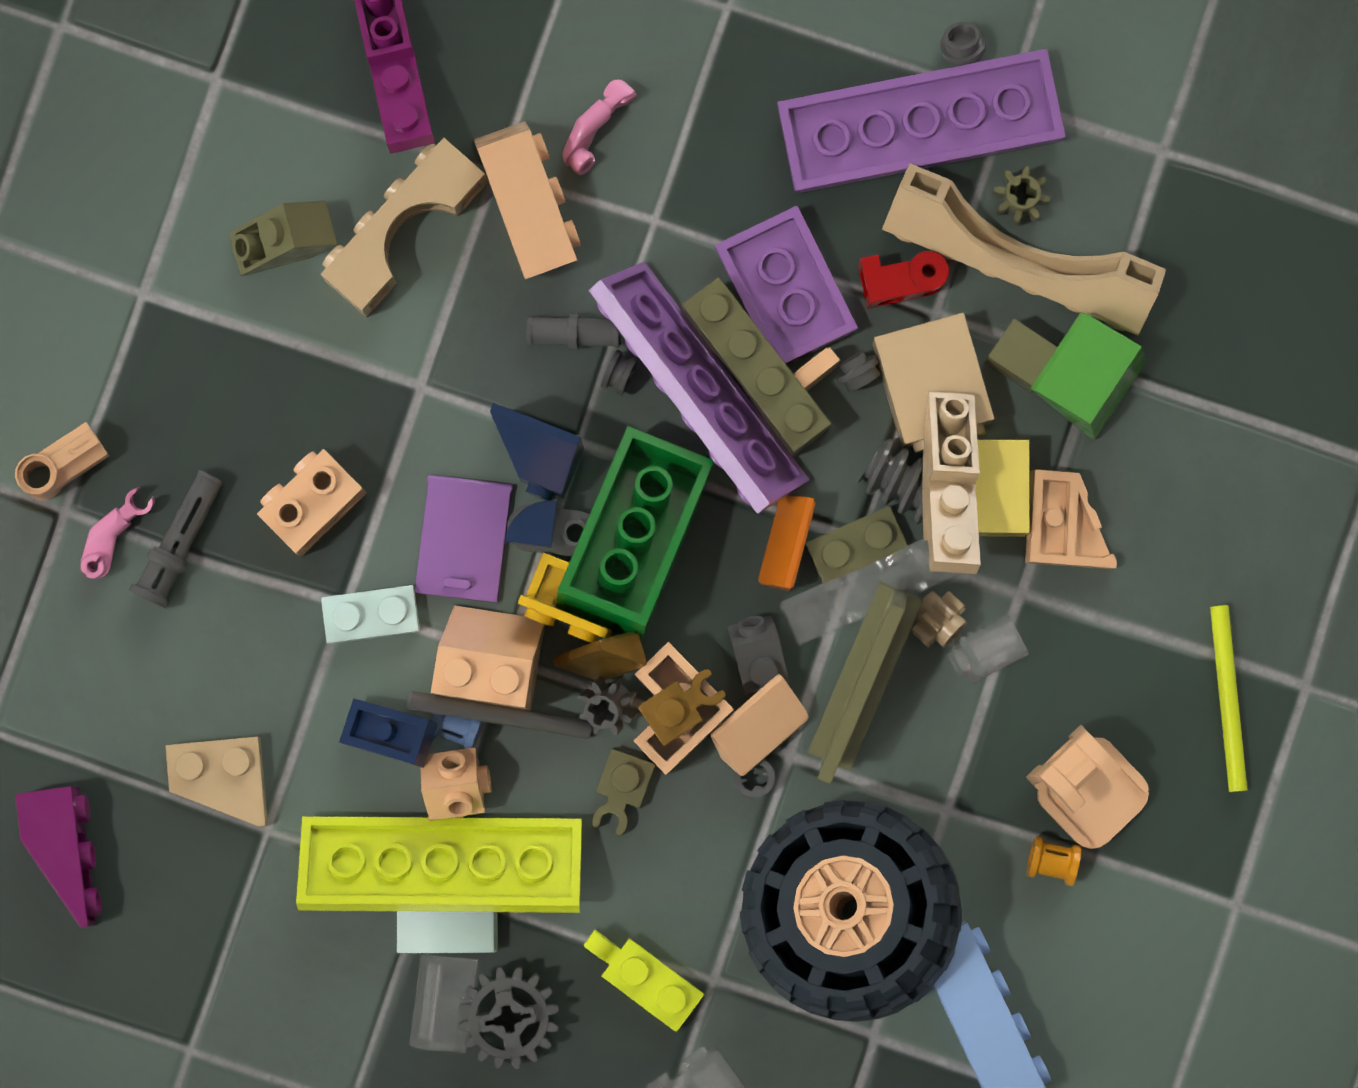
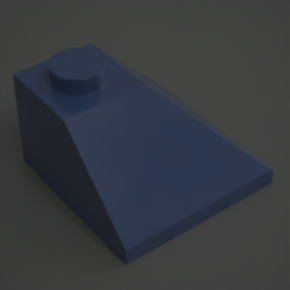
M493 403L490 413L520 481L528 484L525 492L545 501L552 500L553 495L564 499L584 450L581 437Z

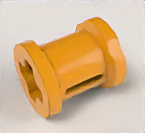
M1034 836L1029 852L1026 876L1034 878L1037 874L1062 879L1065 885L1073 886L1080 864L1081 846L1073 844L1071 848L1044 843L1042 837Z

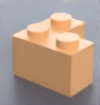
M668 642L646 663L645 667H642L635 673V676L653 695H656L675 681L679 683L685 692L691 688L692 680L698 672ZM706 680L702 681L700 685L701 692L706 696H714L717 691ZM724 699L713 706L701 705L696 708L703 721L666 746L662 745L650 725L634 742L667 776L734 711Z

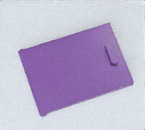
M429 474L427 476L428 489L414 593L497 603L510 497L514 489L513 485Z

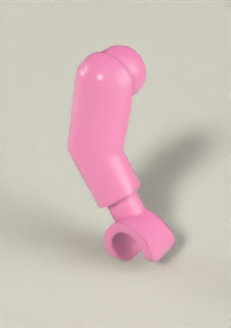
M623 80L611 81L604 90L605 99L603 101L597 100L574 124L563 149L562 158L566 166H571L572 170L579 175L587 173L595 163L594 155L587 150L597 130L610 120L611 114L616 108L630 103L637 97L635 91Z
M140 487L132 489L126 495L125 504L120 509L114 508L90 529L81 559V571L87 575L86 577L97 579L104 577L109 572L117 536L131 525L130 521L136 515H144L154 508L156 503L154 496L150 499L145 509H140L133 502V497Z

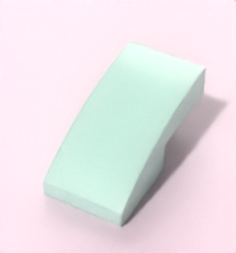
M397 911V953L498 952L497 912Z

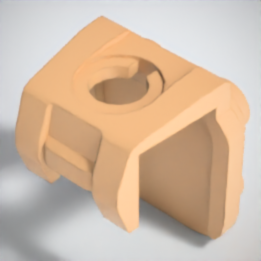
M1080 725L1068 736L1070 739L1042 766H1036L1026 778L1038 790L1037 799L1040 806L1077 844L1093 849L1108 843L1144 808L1148 800L1149 788L1143 776L1108 740L1094 738Z

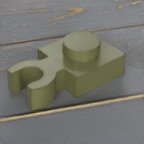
M611 749L596 793L607 796L608 799L605 805L595 811L592 818V826L598 828L602 817L607 813H613L619 820L615 834L621 836L628 825L625 808L627 804L640 808L655 764Z

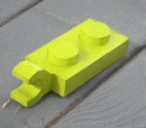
M594 929L583 945L594 955L609 964L601 975L604 979L675 1032L679 1030L704 996L702 991L631 938H628L623 947L619 948Z

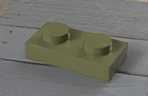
M890 505L805 543L823 586L909 548Z

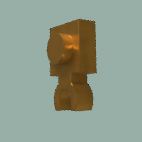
M709 669L696 674L692 680L691 688L685 692L679 683L675 681L638 706V709L663 746H666L703 721L696 708L701 705L713 706L724 699L726 694L723 690L717 692L714 696H706L701 692L700 685L702 681L712 675Z

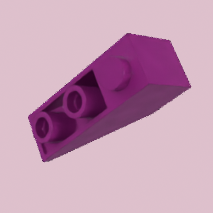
M73 786L15 794L21 842L80 928L97 925L96 916L101 915L102 903L99 889L97 887L92 888L90 869L96 868V853L93 842L86 840L85 823L90 822L91 819L87 795H81L80 787Z

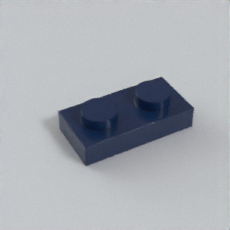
M353 698L339 743L424 768L438 723Z

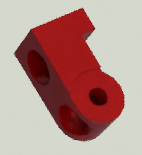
M923 251L917 254L911 261L882 267L878 254L860 258L857 265L867 310L932 296L943 287L949 275V266L946 259L934 251Z

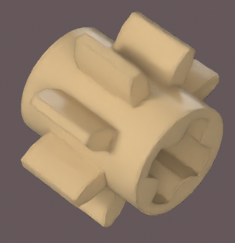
M934 591L930 592L923 598V603L915 619L917 624L911 629L913 634L927 648L935 641L943 648L947 647L960 635L967 625V622L960 616L966 610L964 608L965 605L950 591L942 598Z

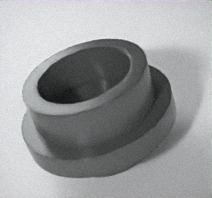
M954 23L945 30L940 41L941 54L946 61L955 65L974 63L985 53V36L972 23Z
M859 352L839 364L842 372L835 378L839 384L844 383L849 392L870 383L881 374L876 366L879 360L876 355L866 357L864 352Z

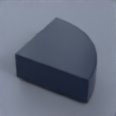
M554 500L541 501L523 509L511 522L506 533L505 542L552 548L558 502Z

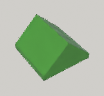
M1081 312L1030 389L1088 437L1095 440L1145 366L1142 346L1090 315Z

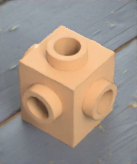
M476 748L428 754L424 768L420 767L421 792L429 821L485 813L484 794L492 792L491 777L488 765L480 766Z

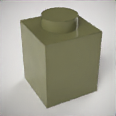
M1013 319L984 363L1031 393V386L1057 347L1016 319Z

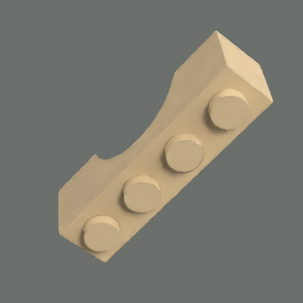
M445 138L437 145H427L420 152L414 162L417 168L406 180L402 176L396 179L385 192L384 198L387 201L376 213L371 210L368 211L355 225L353 231L356 235L345 247L341 244L336 246L322 263L325 267L321 273L323 279L366 318L397 284L389 265V248L398 228L409 218L428 211H441L459 216L488 183L485 173Z

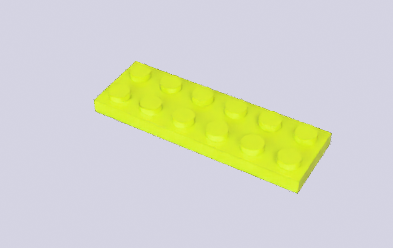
M302 816L296 896L298 911L580 913L582 819L445 818L429 821V817Z

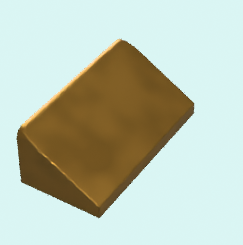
M634 631L598 640L557 655L553 659L556 667L592 680H596L599 676L607 680L646 666V658L639 634Z

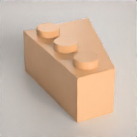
M524 121L474 139L524 278L527 279L577 261L573 249L581 246L573 221L563 222L558 205L566 203L557 177L547 178L542 162L549 160L550 157L541 133L532 136L530 128Z

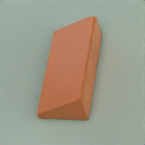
M788 495L778 502L758 578L761 585L788 592L793 590L816 504L813 498Z

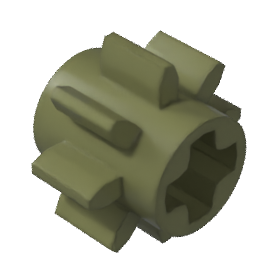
M1028 166L1024 168L1021 175L1016 177L1006 170L1003 174V180L1007 187H994L992 191L993 196L1002 198V204L997 209L996 214L1002 215L1007 212L1013 216V226H1017L1021 217L1027 215L1033 222L1038 221L1040 215L1035 206H1046L1051 199L1049 196L1041 194V188L1047 179L1042 177L1036 181L1033 177L1029 176L1030 169ZM1018 187L1026 189L1025 196L1028 197L1025 205L1017 204V196L1013 195Z

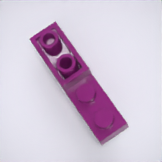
M354 0L389 153L392 154L434 144L429 112L402 0Z

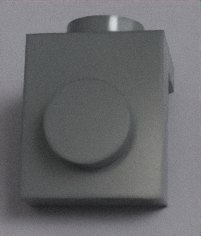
M749 616L741 619L737 624L728 626L745 695L759 691L778 674L785 679L787 684L790 683L779 635L772 616Z

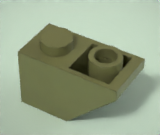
M326 200L282 203L229 232L240 276L251 275L310 259L337 245Z

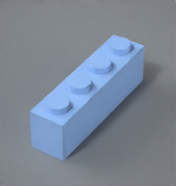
M964 921L961 924L955 954L947 970L943 972L933 986L981 1088H1046L1044 1084L1052 1081L1040 1055L1031 1058L1024 1041L1031 1038L1028 1028L1021 1014L1018 1012L1011 1015L1004 1001V998L1011 995L1000 970L998 969L991 973L984 955L991 952L986 939L979 927L971 930L969 924Z

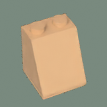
M454 605L438 645L431 693L531 711L545 624L525 616Z

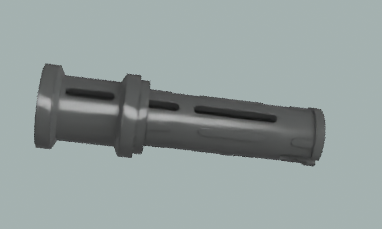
M198 470L197 476L159 548L154 546L153 550H149L147 556L150 560L138 583L132 584L129 591L167 609L169 602L166 598L178 575L185 574L187 562L184 559L204 524L221 487L224 486V482ZM199 498L201 503L184 535H182L180 532ZM175 541H178L177 549L174 554H171L170 551ZM163 569L164 573L156 589H153L152 585L160 570Z

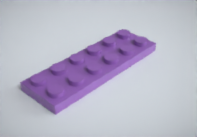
M1047 49L777 102L795 194L905 173L909 163L925 169L1061 142L1066 138Z
M645 262L605 277L589 290L597 301L600 312L617 327L625 338L628 349L641 359L653 375L656 386L669 396L681 412L684 423L697 433L709 449L712 460L725 470L737 486L738 494L742 500L751 505L757 514L797 491L810 480Z

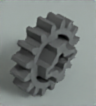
M498 966L496 979L493 980L484 972L481 973L479 980L482 987L478 990L468 985L465 990L467 995L473 999L472 1002L460 1003L458 1007L460 1012L468 1014V1019L458 1023V1030H470L471 1036L464 1043L465 1047L470 1048L478 1045L481 1049L477 1060L480 1062L486 1059L489 1054L495 1056L494 1063L497 1069L501 1068L504 1059H511L513 1067L519 1069L521 1056L524 1055L532 1062H536L538 1056L535 1048L538 1045L546 1049L551 1047L550 1040L545 1036L546 1031L556 1032L559 1024L548 1020L549 1015L559 1011L557 1004H546L545 1000L552 994L551 987H546L539 991L536 988L539 975L535 973L528 981L522 979V967L520 966L516 967L513 976H506L503 967ZM512 986L529 993L536 1003L525 1004L513 995ZM495 989L496 1002L491 1009L477 1014V1009L482 999ZM503 1006H511L513 1013H521L522 1015L521 1018L515 1020V1027L512 1029H506L504 1022L494 1020L495 1017L501 1015ZM540 1021L535 1035L522 1045L521 1033L528 1024ZM492 1031L503 1039L505 1048L493 1045L481 1032Z

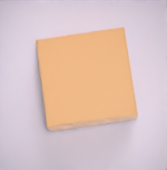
M826 347L797 370L794 376L804 389L808 391L839 366L840 359L831 348L827 349Z

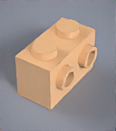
M324 449L318 455L314 451L307 454L293 469L297 475L285 487L280 483L274 486L260 501L264 507L257 513L300 557L367 494Z

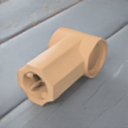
M85 422L39 453L25 456L15 469V479L18 486L31 498L38 501H47L54 498L61 491L62 487L108 458L109 455L88 423ZM37 467L49 468V482L41 488L30 487L28 483L30 473Z

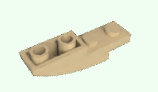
M930 391L927 395L923 444L922 502L924 540H928L930 571L977 574L981 565L976 499V481L980 471L975 395Z

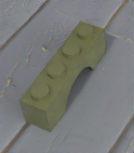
M719 277L682 304L684 315L709 348L735 376L764 420L792 457H795L829 431L830 421Z

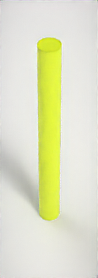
M1229 605L1210 607L1228 788L1229 792L1246 791L1248 789Z

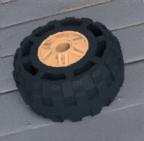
M839 800L824 802V805L809 810H802L786 819V823L773 835L769 834L757 851L759 853L750 871L747 870L742 886L743 903L742 911L740 912L742 933L749 948V955L757 970L776 992L793 1005L811 1014L837 1021L859 1022L881 1019L899 1013L900 1010L914 1002H918L933 989V985L943 972L947 970L955 954V947L961 931L962 908L959 886L953 868L941 847L923 828L907 816L889 807L867 801ZM856 899L857 910L854 916L843 920L842 909L844 905Z

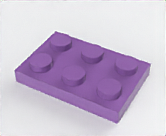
M794 206L715 245L714 248L746 313L786 365L858 330L798 206Z

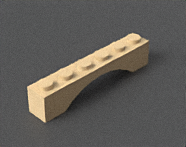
M909 163L882 230L894 234L904 242H913L941 254L945 259L964 263L978 269L988 277L1000 278L1021 287L1029 294L1041 295L1064 305L1073 312L1086 313L1091 317L1106 322L1116 330L1127 331L1137 336L1159 294L1166 272L1165 268L1126 252L1102 256H1070L1050 253L1025 245L1000 232L984 220L963 198L952 180Z

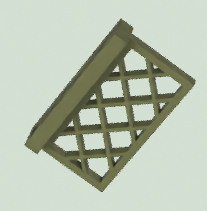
M882 581L879 582L808 749L809 754L822 759L817 779L831 784L838 766L851 771L923 603L922 598Z

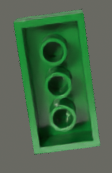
M627 426L558 588L555 607L621 634L632 631L638 632L642 642L709 481L714 461Z

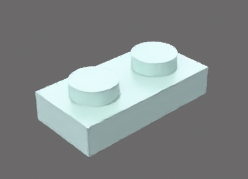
M409 585L321 597L327 644L420 632L414 586Z

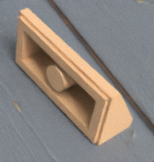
M778 674L716 727L710 736L720 758L736 773L744 776L801 727L809 717L785 679Z

